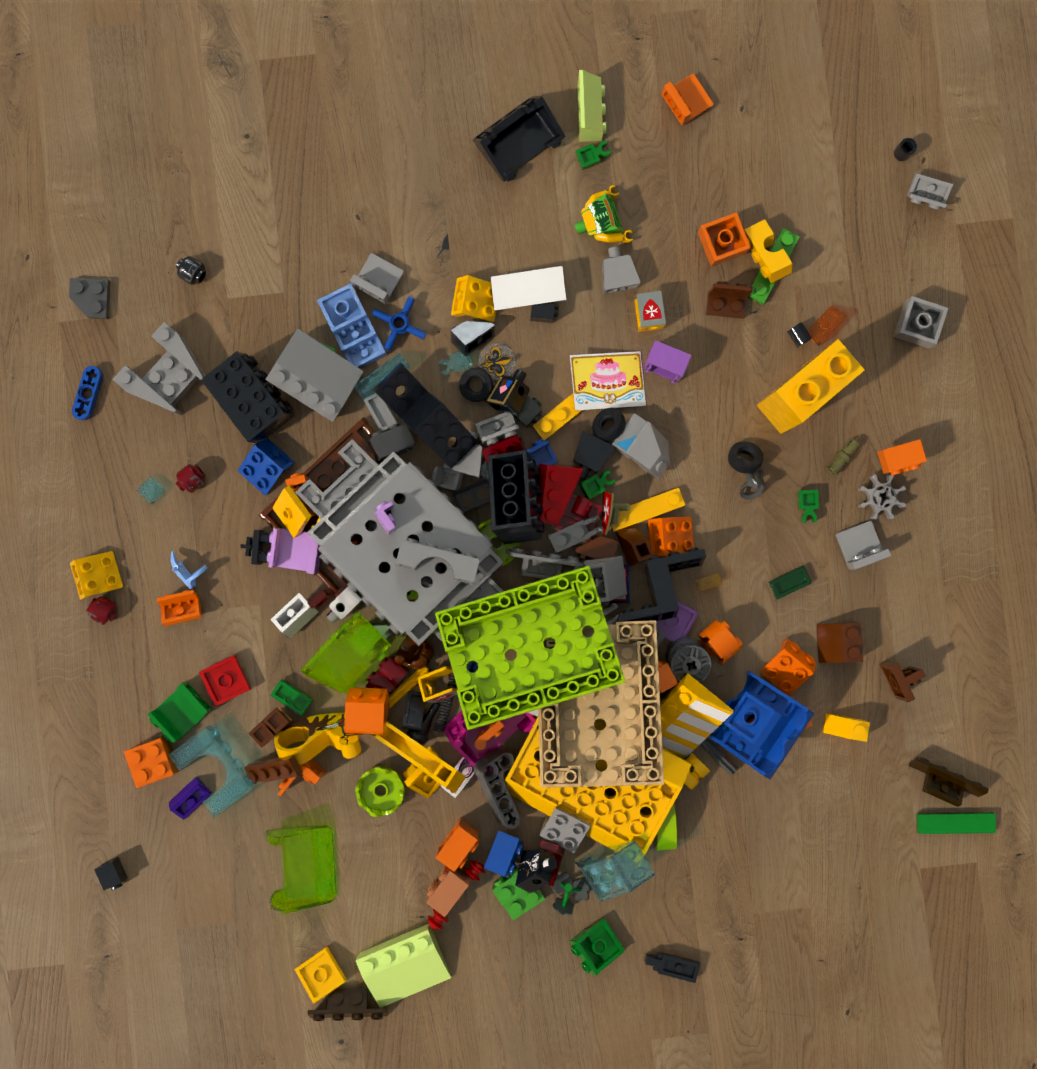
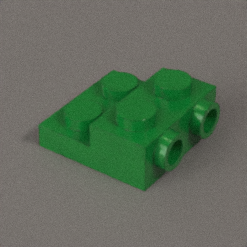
M600 918L591 927L583 929L570 940L572 944L570 949L576 957L579 956L583 961L581 967L587 974L590 972V974L598 975L625 952V949L605 918Z

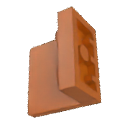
M695 74L689 75L674 86L670 81L664 85L661 94L682 126L713 106L712 100Z
M691 516L647 520L649 543L655 556L664 557L673 552L682 554L694 548Z
M312 759L300 765L303 770L302 777L309 783L313 782L316 784L326 773V770ZM297 777L286 778L279 785L281 790L278 795L280 797L289 789Z

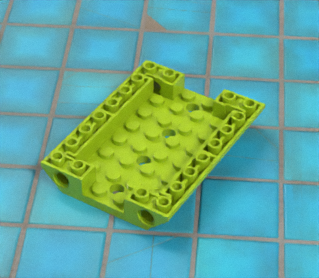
M589 566L435 613L443 645L448 653L458 690L456 691L467 730L626 683ZM587 626L594 629V634L591 637H585L582 634L583 629ZM548 638L555 640V646L552 649H547L544 646V642ZM509 650H515L517 653V657L513 661L506 659V653ZM475 661L478 663V670L471 673L467 667L470 662Z

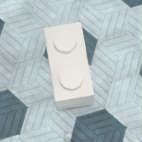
M298 593L270 620L283 634L291 639L318 611L308 599Z

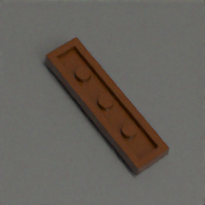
M294 755L250 763L244 767L248 779L253 784L298 777L303 773Z

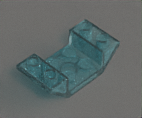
M635 840L620 845L613 854L596 860L588 856L575 862L593 894L600 902L629 893L655 875Z

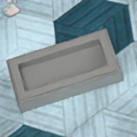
M376 393L363 399L380 431L386 432L391 426L398 424L389 406Z

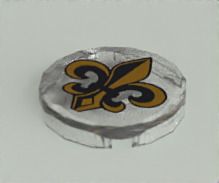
M493 343L481 351L478 358V367L486 370L491 375L493 382H497L503 375L511 376L516 367V358L508 346L501 343Z

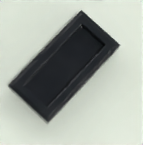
M408 692L402 729L421 732L426 702H423L421 692Z

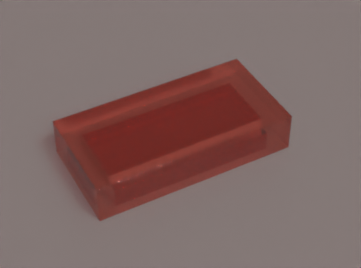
M328 589L321 590L307 604L312 609L319 608L332 594Z

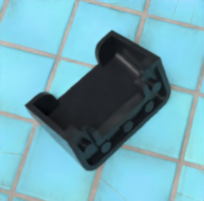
M532 96L478 134L473 139V142L499 178L504 182H509L516 177L517 168L546 147H552L553 149L562 144L561 140L566 136L542 96Z

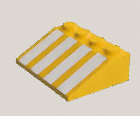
M687 673L660 701L662 748L677 756L686 758L734 710Z

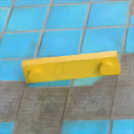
M676 488L632 504L629 511H619L618 524H611L613 532L685 506L680 489Z

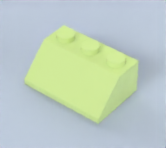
M579 70L577 83L579 142L602 141L603 134H606V122H603L602 118L606 114L605 103H602V97H605V85H601V77L584 70Z

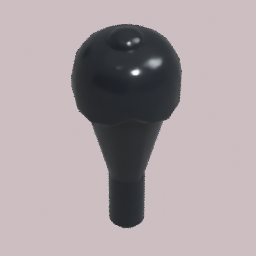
M432 704L423 718L421 732L408 730L406 735L424 746L428 740L427 736L433 717L438 711L440 704Z

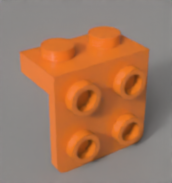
M786 638L781 644L780 651L761 669L760 673L783 693L791 695L814 674L817 662L810 654L802 651L797 643L791 642Z

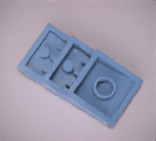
M351 283L317 300L347 361L358 368H362L387 355Z

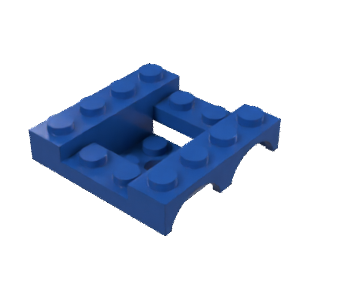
M748 671L746 673L747 681L743 690L738 696L729 699L726 703L734 712L708 737L771 780L815 713ZM754 714L755 720L752 723H748L747 718L749 715Z

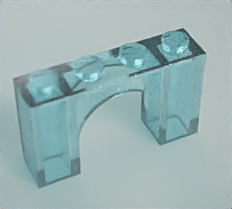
M209 725L168 756L179 771L198 757L204 755L214 756L223 763L226 770L224 785L203 801L211 815L216 817L256 786L255 782H252L244 771L242 762L231 753L232 749L229 744L224 743L220 738L219 730Z

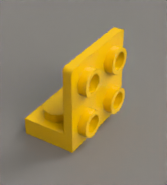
M469 275L457 278L451 315L455 317L467 315L484 321L494 322L496 310L494 311L491 282Z
M113 551L75 559L70 563L80 600L123 587Z

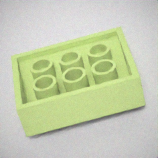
M429 924L358 953L355 960L364 982L380 1008L452 978Z

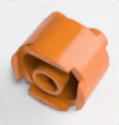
M714 620L697 635V638H701L699 643L702 644L711 658L716 656L719 659L716 662L723 665L741 650L740 647L743 643L737 636L734 637L730 632L731 628L725 621L720 623Z

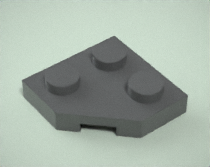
M70 278L69 298L90 319H109L110 281Z

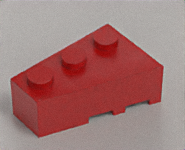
M540 463L541 477L538 478V484L542 488V496H539V500L543 505V514H540L541 521L544 524L559 525L583 469L575 466Z

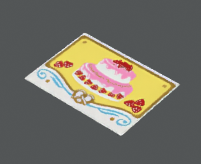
M641 351L570 355L575 410L646 406Z

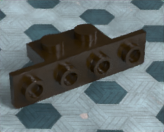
M916 758L909 762L910 767L926 773L923 792L954 806L962 805L964 791L977 797L983 796L989 791L981 783L970 781L961 774L952 773L947 768L932 764L925 758Z
M367 988L335 989L328 994L327 1010H308V1016L313 1018V1021H324L325 1018L342 1021L344 1017H352V1020H363V1017L381 1020L383 1016H388V1011L386 1008L367 1009Z

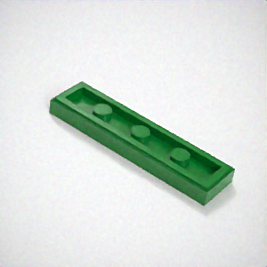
M993 812L916 813L918 834L996 833V814Z

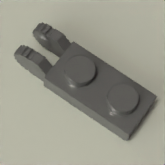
M596 515L585 521H579L548 535L555 552L558 553L605 530L603 526H599L589 532L586 527L587 524L598 521L600 519L599 516Z

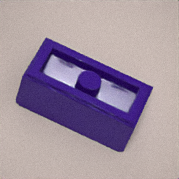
M195 777L169 801V809L184 820L212 792L199 778Z

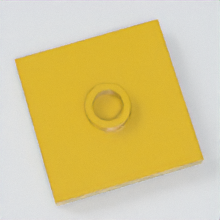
M291 486L284 487L273 506V510L293 538H296L310 520L311 514Z
M329 947L324 948L294 969L313 1004L347 982Z

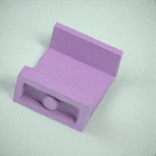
M273 529L269 538V542L272 544L271 551L267 554L268 567L307 571L306 573L309 574L319 573L321 559L319 556L321 553L318 548L320 546L307 532L302 531L298 537L293 538L288 529Z

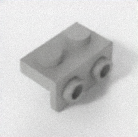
M915 173L907 196L911 198L910 201L921 205L923 201L930 203L928 207L940 210V207H947L946 201L953 184Z

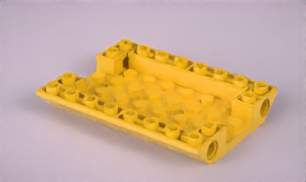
M538 715L504 782L511 796L548 816L552 814L557 806L589 822L591 826L586 836L638 862L648 851L678 797L690 770L691 763L662 748L664 785L540 787V759L535 756V752L539 751ZM603 719L596 720L594 723L595 729L599 731L605 729L606 722ZM601 759L596 762V769L603 772L607 769L608 764L605 760ZM607 788H613L616 791V794L614 796H608L605 793V790ZM642 807H649L652 812L649 815H644L640 809Z

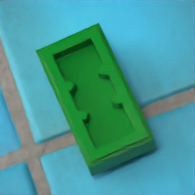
M280 679L270 695L301 716L305 714L314 700L283 679Z

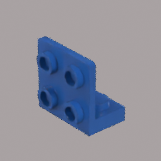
M265 438L254 444L239 467L238 472L260 492L267 495L281 474L291 469L295 462L268 438Z

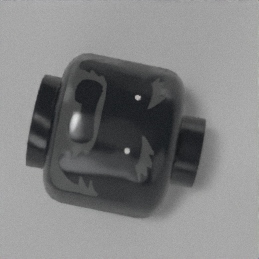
M187 256L184 259L181 258L176 264L178 277L191 285L200 284L206 276L204 264L191 256Z

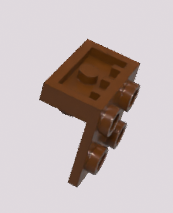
M724 281L713 284L707 296L706 315L743 319L745 317L746 299L751 294L753 287H748L744 283H738L736 286L728 285V282Z

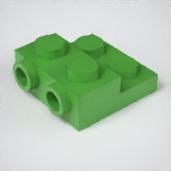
M519 866L516 867L515 873L509 879L502 876L494 881L492 891L513 921L546 900L540 889L529 893L515 886Z

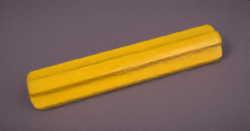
M426 666L422 669H417L389 695V709L418 683L417 677L430 672Z

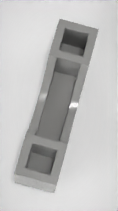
M411 538L401 541L396 566L416 570L421 563L436 559L443 561L450 567L454 580L474 584L480 559L476 558V555L471 553L457 554V550L445 548V550L437 549L438 546L431 543H426V546L418 544L417 540Z

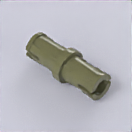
M850 439L845 447L837 452L835 459L827 467V471L837 476L843 466L851 461L850 458L860 447L859 443Z

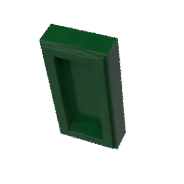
M804 566L768 582L777 600L812 584Z

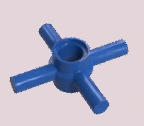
M408 297L401 313L394 314L393 316L377 308L373 310L372 315L388 322L392 330L384 349L391 351L398 335L406 332L423 340L425 339L427 333L410 325L407 317L415 302L414 298ZM403 320L405 323L403 327L396 328L395 322Z

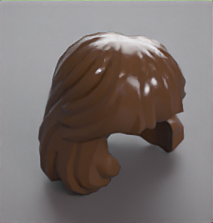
M407 635L399 646L394 660L406 667L422 669L431 660L433 649L426 641L418 646Z

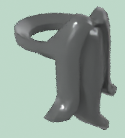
M762 469L746 474L747 481L739 490L742 498L754 499L765 489V482L762 476L764 471ZM747 486L757 489L751 494L744 493V489Z

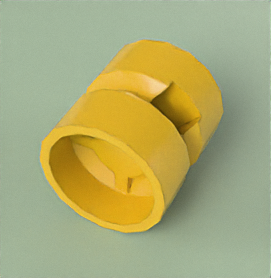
M691 753L686 759L687 762L691 763V767L684 784L693 790L699 784V778H704L710 770Z

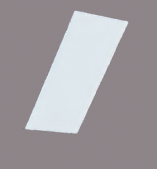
M562 266L491 277L494 311L566 300Z

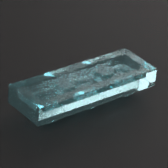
M400 353L355 385L354 388L363 400L374 394L373 389L399 363H402L406 369L410 367Z

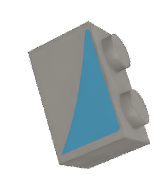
M634 413L625 425L623 433L612 443L616 447L615 450L630 459L625 452L647 421Z

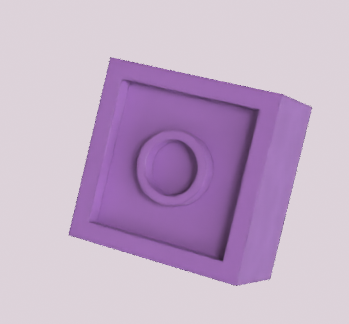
M655 340L643 369L646 370L645 373L650 371L671 380L672 384L674 382L678 383L684 375L691 355Z

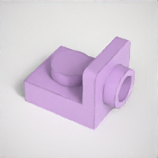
M392 501L381 503L376 507L377 511H375L376 518L388 535L395 531L394 524H396L390 513L386 514L394 508Z

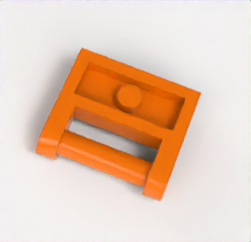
M502 720L489 724L475 737L476 749L483 750L486 747V742L492 736L496 738L504 731V722Z

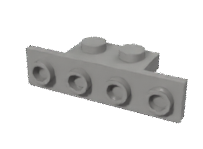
M513 547L512 550L506 549V553L509 556L524 558L521 569L522 576L547 579L560 575L562 564L584 567V563L579 560V557L575 556L562 558L557 553L543 555V552L538 550H531L530 553L524 552V549L519 547Z

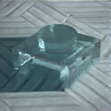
M149 477L137 489L150 504H153L166 491L152 477Z

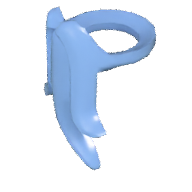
M171 552L172 571L192 590L196 587V577L202 574L208 567L204 565L191 574L185 568L183 561L178 563L175 553Z

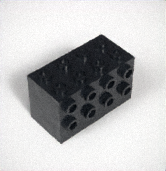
M236 351L202 378L201 381L246 441L258 443L269 437L293 418L294 414L291 412L293 408L287 401L284 402L280 397L282 394L276 386L272 387L265 380L267 374L263 370L260 371L257 367V360L252 355L249 356L246 353Z
M527 450L489 455L488 474L492 532L496 534L497 538L504 545L542 540L544 523L541 521L540 515L543 514V505L539 500V496H542V488L538 484V478L541 477L540 467L536 466L535 459L531 458Z

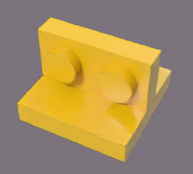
M430 746L427 748L430 752H432L440 758V756L435 752L433 748H431ZM411 764L403 773L406 778L404 783L410 789L426 798H429L441 785L414 764Z

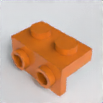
M184 590L181 593L166 594L163 597L157 598V603L161 608V621L164 627L202 618L200 597L194 590Z

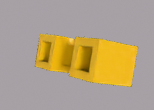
M765 219L744 229L751 247L752 258L755 263H759L761 266L760 270L764 278H768L770 283H773L792 273L793 263L784 249L777 252L766 250L767 247L774 244V233Z

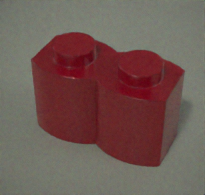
M393 656L389 659L385 657L379 664L380 670L377 673L373 671L367 677L366 681L368 683L366 687L388 689V694H390L409 670L404 665L395 662Z

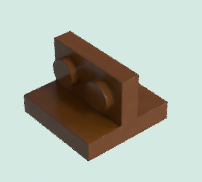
M890 661L880 663V667L895 698L905 702L915 700L909 684L910 686L916 685L921 682L922 678L926 677L923 669L909 666L901 670L898 663Z

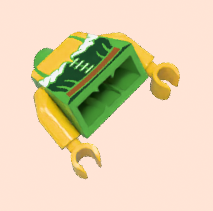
M611 185L608 191L603 190L591 195L585 204V208L581 210L583 220L575 223L578 234L587 231L589 236L597 241L607 243L623 241L628 244L633 240L626 238V234L632 233L631 230H627L623 234L621 233L623 228L613 201L617 199L619 192L616 194L611 192L616 189L615 185Z

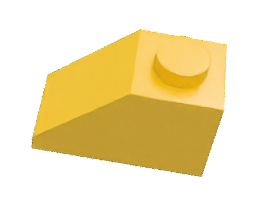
M825 713L823 733L867 742L870 722Z

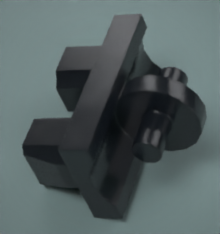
M254 530L253 537H247L246 544H240V548H246L245 556H251L252 550L251 564L253 565L268 563V552H262L263 544L271 545L272 543L269 542L270 534L265 533L263 530Z

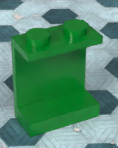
M187 681L181 683L171 696L155 710L147 714L152 725L159 727L163 732V737L172 743L180 740L213 710Z

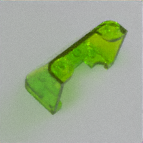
M357 612L330 636L300 671L305 676L341 694L348 693L349 687L356 688V681L376 660L381 662L388 655L386 650L391 644Z

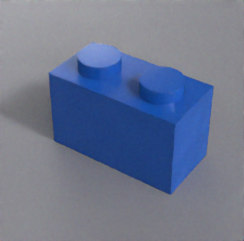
M498 831L484 868L509 879L515 873L517 857H520L523 852V841Z

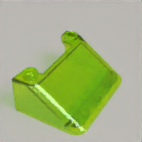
M326 825L266 830L267 842L273 846L281 845L284 889L274 891L271 896V909L282 914H288L331 903L337 894L332 829Z

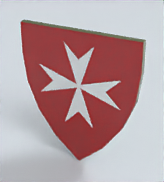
M604 491L602 499V526L605 529L603 530V536L606 537L610 522L611 524H618L619 511H629L630 504L615 503L614 494Z

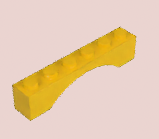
M386 722L384 734H371L453 793L457 792L466 778L461 772L389 722Z

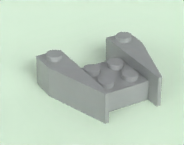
M163 322L151 337L162 345L167 352L143 378L135 370L125 365L112 380L126 392L182 415L183 413L175 406L195 383L206 375L186 340L171 326Z

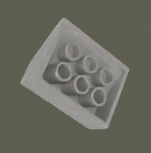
M297 328L265 380L333 422L358 382L363 370Z

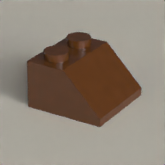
M861 623L816 624L819 663L864 662Z

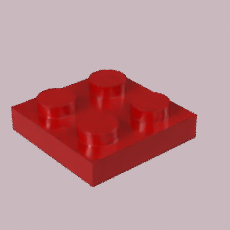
M236 655L199 672L215 707L251 690Z

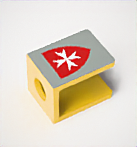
M655 291L637 294V299H635L634 303L638 332L663 329L666 325L662 292Z
M445 666L417 677L423 702L437 703L457 695L456 690L458 688H450L436 694L433 680L453 673L452 667ZM426 685L429 688L430 694L426 690Z

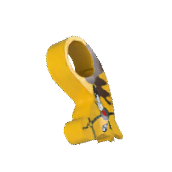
M345 713L319 714L297 720L283 728L275 736L274 745L278 758L294 755L299 765L308 762L328 746H334L342 751L343 757L351 759L361 753L359 742L361 733H345ZM305 741V743L299 747L286 748L292 743Z

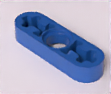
M88 366L83 371L72 408L73 416L82 421L91 418L103 380V372L95 366ZM95 373L97 374V377L92 378L89 376V374ZM89 382V383H92V384H95V385H94V387H93V386L88 385V384H86V383ZM90 388L92 396L85 399L83 392L85 389ZM81 400L88 402L89 405L81 403ZM79 409H84L86 413L81 415L78 411Z

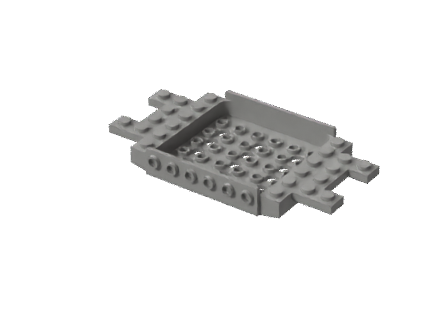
M352 439L338 452L351 467L329 488L322 492L309 479L295 492L321 519L307 532L320 546L318 548L321 553L319 557L327 565L331 563L335 567L333 571L340 579L345 577L349 581L347 586L354 593L358 591L363 596L361 600L368 607L372 605L377 610L374 613L382 621L386 619L390 623L388 627L396 635L398 633L401 635L406 633L418 646L432 633L442 641L435 616L436 612L504 592L490 578L504 563L491 549L493 546L491 540L485 534L482 535L477 530L478 527L471 520L468 521L464 517V513L457 506L454 507L450 503L451 500L444 493L441 494L436 489L437 486L430 479L427 480L423 476V472L419 467L414 466L411 462L406 464L395 452H392L378 465ZM401 493L405 496L406 499L403 504L395 503L394 496ZM385 501L387 503L392 501L394 504V508L391 509V515L396 521V524H394L395 531L389 535L375 516L376 507ZM370 520L375 521L377 524V528L374 531H368L365 528V524ZM423 522H431L433 524L432 531H423L421 527ZM354 534H359L362 536L363 541L359 545H354L351 542V537ZM410 535H416L419 538L418 544L425 546L426 543L435 544L438 546L437 549L445 550V548L457 549L461 555L471 553L476 555V558L480 559L475 582L472 585L454 580L450 567L440 560H427L421 563L416 570L396 566L397 559L394 558L393 552L395 549L400 548L402 540L406 541ZM382 562L389 563L391 568L388 573H381L379 571V565ZM438 563H444L447 570L445 573L439 574L436 572L435 566ZM428 576L432 579L433 584L431 587L425 588L421 585L423 577ZM411 590L418 593V599L414 602L407 599V593Z

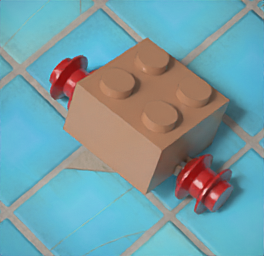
M470 860V868L465 867L464 870L457 868L455 872L444 866L439 873L438 881L434 880L430 884L426 894L428 896L426 903L433 908V917H427L429 920L428 924L433 929L443 930L442 923L449 922L447 914L467 889L469 882L472 880L480 881L478 875L480 873L485 874L484 865L481 862Z

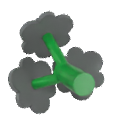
M562 872L560 875L557 874L555 884L551 888L557 894L565 893L564 897L556 898L552 906L555 911H558L559 915L573 914L575 905L570 902L569 894L575 896L577 901L588 899L590 886L586 885L587 883L584 878L573 881L572 887V880L566 872Z

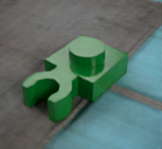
M602 141L596 148L592 143L575 150L582 170L600 163L599 157L607 158L611 155V150L607 152L602 150L603 147L607 146V141Z
M610 470L602 472L600 478L597 474H594L579 483L588 500L606 491L604 485H612L615 482V479L606 480V475L611 473Z
M799 490L798 510H804L801 516L802 523L807 522L806 517L808 515L812 517V523L817 522V515L814 513V509H819V490Z

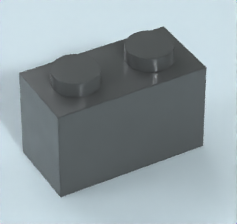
M399 424L393 425L386 432H375L371 435L372 437L368 442L377 463L383 462L392 452L400 455L412 450L416 445L406 424L401 426Z

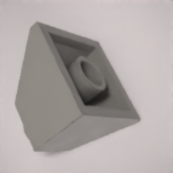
M647 421L625 453L645 472L659 479L670 464L669 442Z

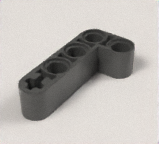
M496 748L476 761L474 772L498 823L509 829H514L520 823V816L501 775L512 767L514 757L509 752Z

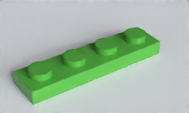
M782 228L770 252L784 249L789 257L799 236ZM760 270L751 286L753 289L748 297L763 305L775 282L770 283L768 278L763 277Z

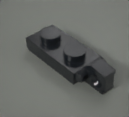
M657 952V955L646 953L645 964L653 966V970L657 971L658 974L696 983L700 967L699 961L664 952Z

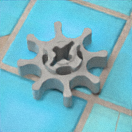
M871 475L869 477L873 483L871 489H867L864 486L858 488V491L864 492L867 495L866 502L859 504L858 507L871 506L873 509V513L870 516L871 520L877 519L880 511L886 513L888 520L894 519V515L891 512L894 505L899 508L906 507L905 503L897 500L898 492L906 490V487L901 486L894 489L891 486L894 475H887L886 481L883 484L878 481L877 475Z

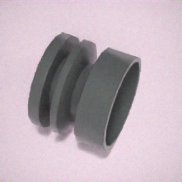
M690 637L679 638L673 641L667 649L666 663L678 681L687 673L699 683L707 678L712 667L711 658L702 644L696 639Z

